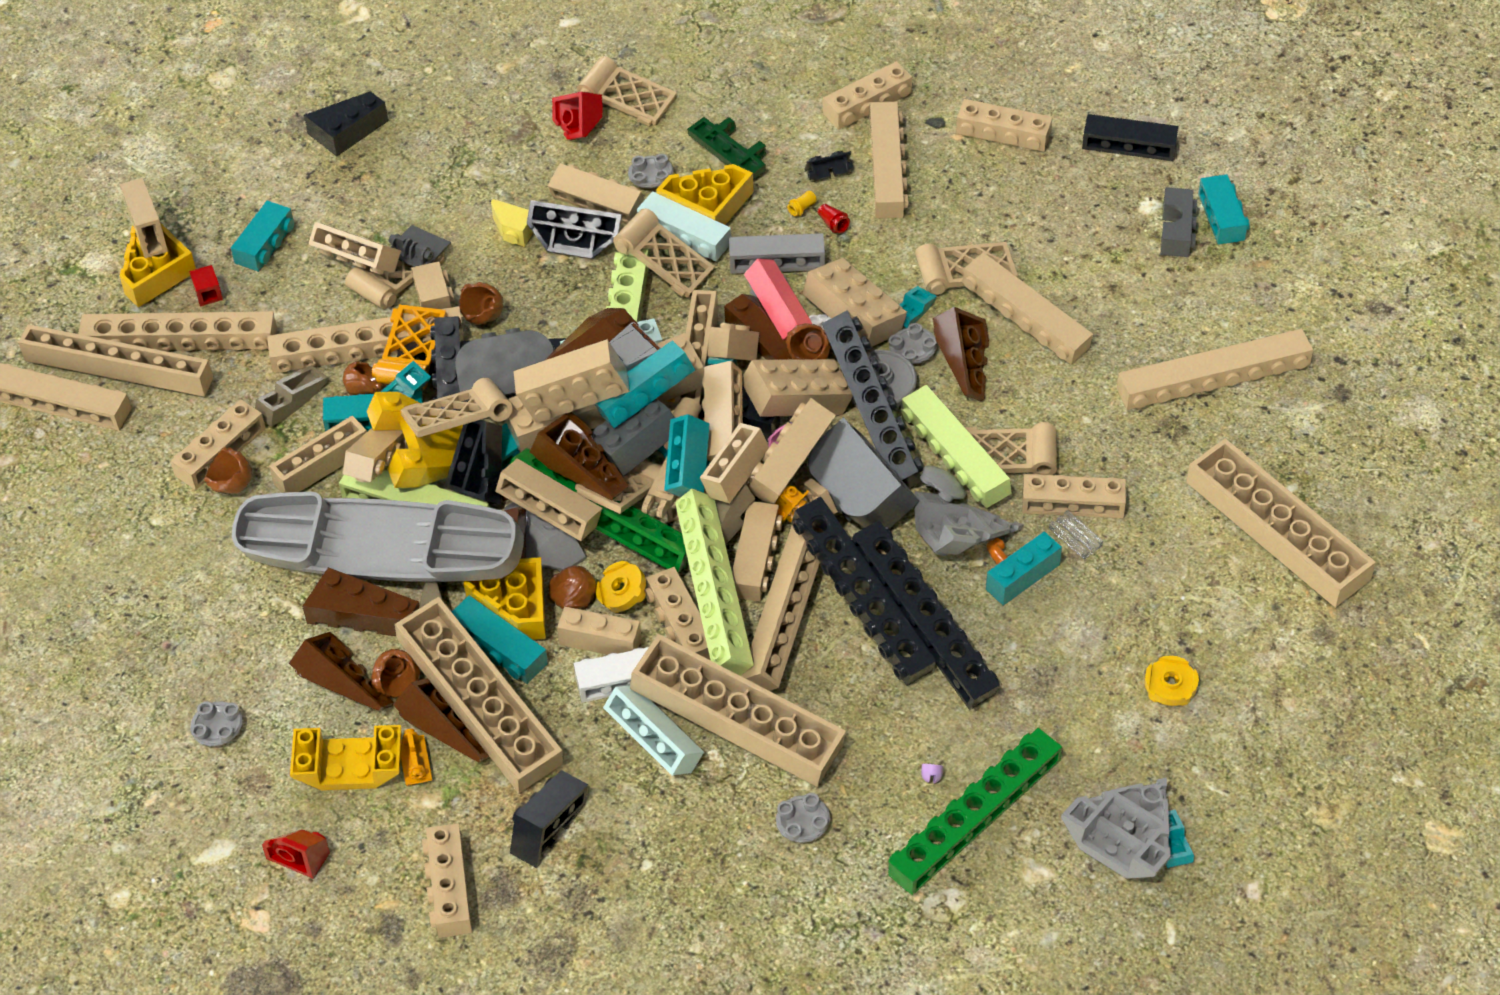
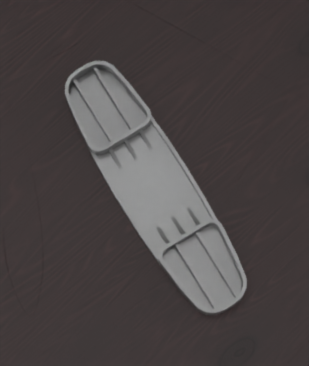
M316 492L263 494L247 499L239 507L232 527V539L235 546L252 561L317 574H324L329 567L355 578L375 580L446 582L503 578L517 567L524 545V535L520 526L505 511L445 500L438 504L381 499L322 498Z

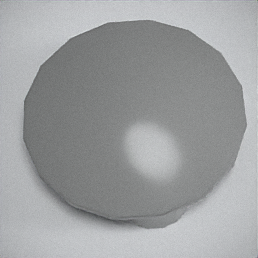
M665 154L646 157L635 156L632 158V165L629 167L628 176L634 185L642 188L659 187L669 175H673L674 170L672 164L668 161V156Z
M912 323L908 328L898 331L895 335L889 337V351L904 356L912 364L928 360L937 348V341L933 333L923 329L919 323Z
M926 465L923 468L924 472L920 479L925 484L939 490V496L943 500L951 502L953 498L963 499L966 496L965 489L961 483L949 472L932 465Z
M205 701L198 705V712L195 713L191 721L190 731L193 738L200 744L210 747L219 746L231 741L239 733L243 717L235 703L223 701L211 703Z
M815 793L795 796L787 801L780 802L777 807V828L790 841L800 843L813 841L821 837L828 828L830 822L829 810Z

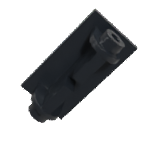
M836 151L827 157L815 156L810 158L804 168V171H807L808 179L815 182L830 178V169H832L834 177L849 174L850 171L854 170L853 162H848L851 151Z

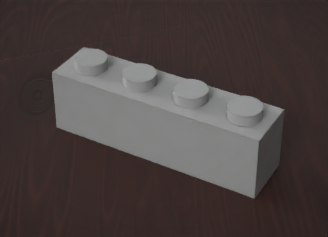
M823 233L729 237L730 274L745 273L758 258L774 260L781 272L811 271L825 265Z

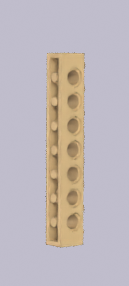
M459 306L442 309L446 310V317L459 316L461 320ZM406 314L402 317L405 322L415 318L414 314ZM391 317L267 336L273 373L304 369L311 365L317 367L382 357L393 322H390ZM429 317L425 321L428 325L434 323V318L437 317ZM418 323L410 328L416 333L425 327ZM406 330L396 335L399 341L410 336ZM428 333L419 339L421 342H428L431 340V335ZM397 350L392 352L390 355L397 354Z
M273 311L82 314L78 334L161 351L269 349L267 336L276 335L277 325Z

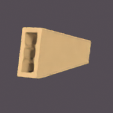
M143 178L119 184L144 257L148 258L168 252L159 217Z

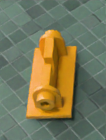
M794 486L785 487L775 502L776 505H779V515L783 516L782 524L786 520L790 523L792 522L795 510L807 503L804 499L810 492L809 490L802 494Z
M406 729L401 739L400 751L405 784L408 786L432 781L424 735L418 736L414 729Z

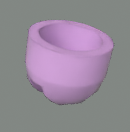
M922 764V778L929 783L930 776H933V783L939 782L943 775V766Z

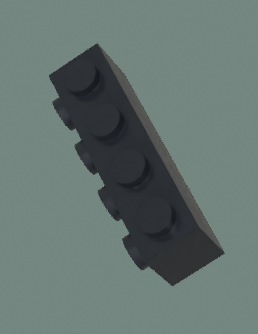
M459 316L434 318V326H430L431 340H435V349L431 350L432 364H436V373H432L433 388H437V397H433V400L460 392L455 366L457 354L463 347L462 323Z

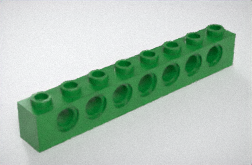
M526 448L512 458L511 463L519 459L577 493L575 486L578 483L547 468L530 453V449ZM595 503L602 508L596 530L667 569L675 567L679 573L689 565L681 532L643 513L634 506H630L619 514Z
M1039 727L1031 734H1025L1016 748L1006 751L996 766H990L977 783L972 782L958 800L953 799L939 817L934 816L920 834L915 833L901 851L896 850L888 860V876L913 896L1061 761L1062 746ZM976 807L978 810H971L970 808ZM958 824L960 827H953L951 825ZM939 841L941 844H933L932 842ZM920 858L922 861L917 862L912 859Z

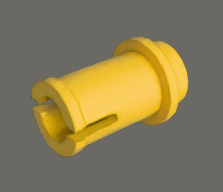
M808 190L797 199H791L787 209L792 216H801L804 210L816 203L817 198L812 191Z

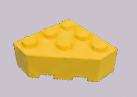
M735 164L725 165L724 169L711 171V168L692 171V175L680 177L679 174H673L663 181L656 189V193L726 225L754 192L753 173Z
M162 224L161 228L168 252L148 258L144 257L134 227L132 226L131 238L126 247L125 262L119 277L125 295L138 308L189 277V271L196 269L192 252Z
M541 557L520 559L517 567L503 578L464 581L466 598L470 595L532 640L546 639L544 575Z

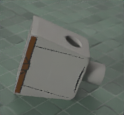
M634 322L629 324L610 341L613 349L627 368V372L661 349Z

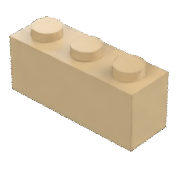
M739 423L700 477L709 498L730 503L769 449L761 428Z
M565 606L557 626L559 645L607 655L628 652L639 648L642 639L640 621Z

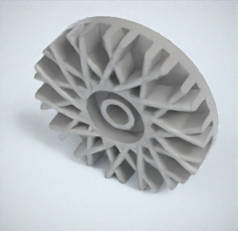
M889 350L870 351L871 356L875 355L881 366L878 370L880 376L883 375L890 388L887 389L888 395H892L898 407L903 409L902 398L916 391L917 375L914 366L908 359L896 352ZM861 357L857 358L854 363L858 362ZM870 377L865 378L863 383L867 382ZM879 396L874 398L872 403L876 402ZM854 397L851 399L853 405L856 404Z

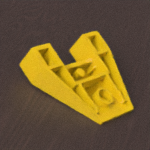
M375 392L367 410L373 431L402 430L409 448L396 449L388 466V472L394 488L421 487L447 478L463 425L417 437L402 417L401 409H404L405 406L421 403L400 392Z

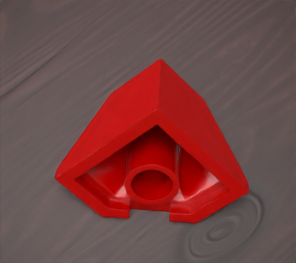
M577 92L552 98V120L563 129V135L567 140L585 138L603 117L602 94Z
M304 829L266 840L262 844L267 860L314 879L330 854L327 840L322 834L315 831L311 833Z

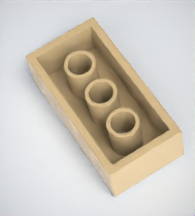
M844 258L811 270L807 274L802 294L830 318L846 310L853 317L858 316L864 328L860 331L863 336H867L871 346L888 340L890 336L902 330L907 311Z
M608 339L514 371L516 395L536 423L630 392L627 368Z
M834 359L751 360L742 377V385L760 417L793 416L801 402L807 404L810 398L833 414L843 415L853 397L847 381Z
M810 398L807 404L801 402L790 420L792 424L786 423L776 439L778 444L775 442L771 444L762 459L764 464L759 462L748 478V481L751 482L749 486L750 492L765 503L775 504L836 415L812 398Z

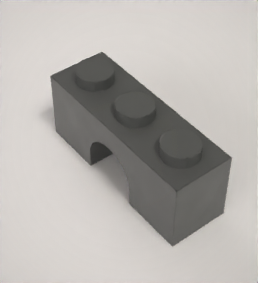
M1165 187L1162 220L1173 222H1163L1160 255L1189 257L1190 248H1195L1196 234H1191L1192 230L1195 231L1197 220L1196 216H1192V213L1197 211V199H1193L1194 189Z

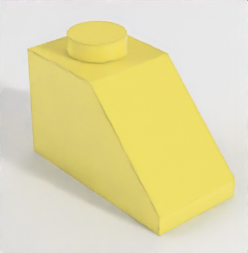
M493 199L491 201L493 219L503 240L525 247L533 234V231L527 225L529 210Z

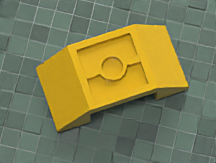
M377 725L374 726V737L323 739L321 728L293 729L290 777L321 791L376 789L399 774L402 726Z

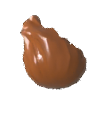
M487 283L465 284L463 289H461L459 308L466 321L480 325L497 319L502 313L504 301L501 293Z
M804 323L796 325L795 328L787 332V340L785 342L793 360L827 359L831 344L825 330L820 326Z
M360 361L349 364L344 370L342 377L343 384L350 396L375 394V392H381L387 385L381 382L376 383V379L372 377L373 367L369 363Z
M224 447L217 454V457L213 459L214 462L210 463V468H208V472L204 477L205 483L211 487L212 491L236 494L243 491L251 481L252 467L240 451Z
M569 566L552 577L548 585L549 596L561 609H564V606L575 609L586 608L592 601L596 591L595 578L583 566Z
M390 649L380 654L376 659L371 679L372 685L375 686L378 693L386 695V697L399 698L411 682L419 681L421 673L418 665L407 652L399 649Z

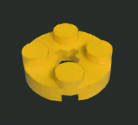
M619 561L607 567L602 573L605 576L602 578L601 583L598 581L596 584L597 599L613 613L625 611L633 607L636 603L642 602L646 596V578L643 571L635 564H630L627 561ZM623 582L625 584L621 590H617L620 588V583Z
M1178 656L1160 657L1157 662L1151 663L1147 667L1144 684L1149 699L1153 702L1169 706L1188 705L1191 698L1196 694L1199 677L1196 669L1194 668L1193 670L1188 665L1189 662L1184 658ZM1169 677H1174V681L1178 683L1169 684L1165 680H1168Z

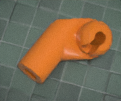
M995 538L987 543V550L997 565L1007 558L1006 554L1002 551L1005 547L1002 539Z

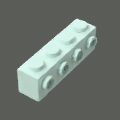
M653 191L637 208V213L644 208L653 211L658 218L659 224L703 257L717 261L729 247L730 227Z
M630 685L614 688L603 708L671 775L692 773L704 751L650 699L631 690Z

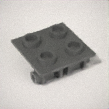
M413 225L402 235L391 234L389 237L391 247L401 250L398 260L414 267L433 263L451 244L450 241Z

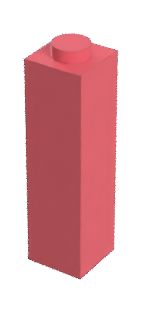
M758 258L744 275L782 339L787 340V332L795 328L796 325L813 323L775 261Z

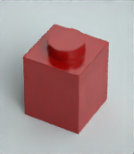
M212 265L189 271L200 307L223 300Z

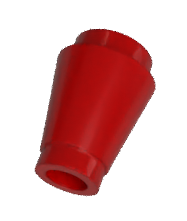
M822 204L819 207L818 215L833 233H843L848 229L850 219L847 213L828 204Z

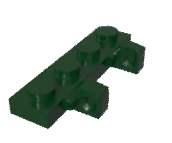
M703 117L687 129L688 135L726 165L735 164L752 172L753 180L766 171V164L762 162V158L767 154L766 145L759 140L747 149L730 137L736 131L735 121L730 117L720 124H713Z

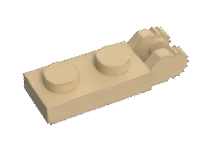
M667 457L643 502L641 510L643 513L648 514L654 503L658 502L660 504L657 507L656 517L662 519L668 508L672 507L677 497L664 491Z
M809 477L797 480L795 485L799 491H810L804 499L807 503L821 496L833 514L838 512L826 488Z

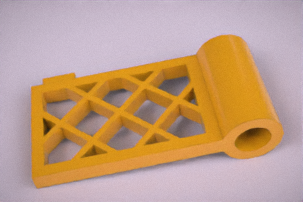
M399 304L398 309L393 308L390 322H393L382 359L374 363L372 368V377L376 379V383L390 384L395 380L396 375L412 361L416 362L429 374L432 364L431 350L435 349V340H429L423 344L419 338L430 333V326H434V323L428 325L425 320L429 317H446V310ZM404 313L414 314L415 318L408 322L402 319ZM418 323L425 327L416 333L410 328ZM406 330L410 336L399 341L396 335ZM415 341L418 347L408 352L404 346ZM399 348L404 353L399 357H390V354ZM421 352L427 355L425 361L413 358V356ZM428 382L422 389H426Z

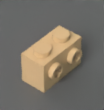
M439 261L411 267L420 306L434 309L451 308L450 302L454 301L452 288L446 287V284H449L447 271H442Z
M721 323L720 328L710 327L708 356L737 360H756L759 332L749 331L750 326Z

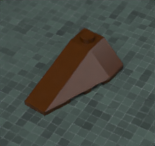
M741 294L724 306L725 323L750 326L749 331L759 332L757 352L766 360H793L788 352L786 340L782 339L757 297Z

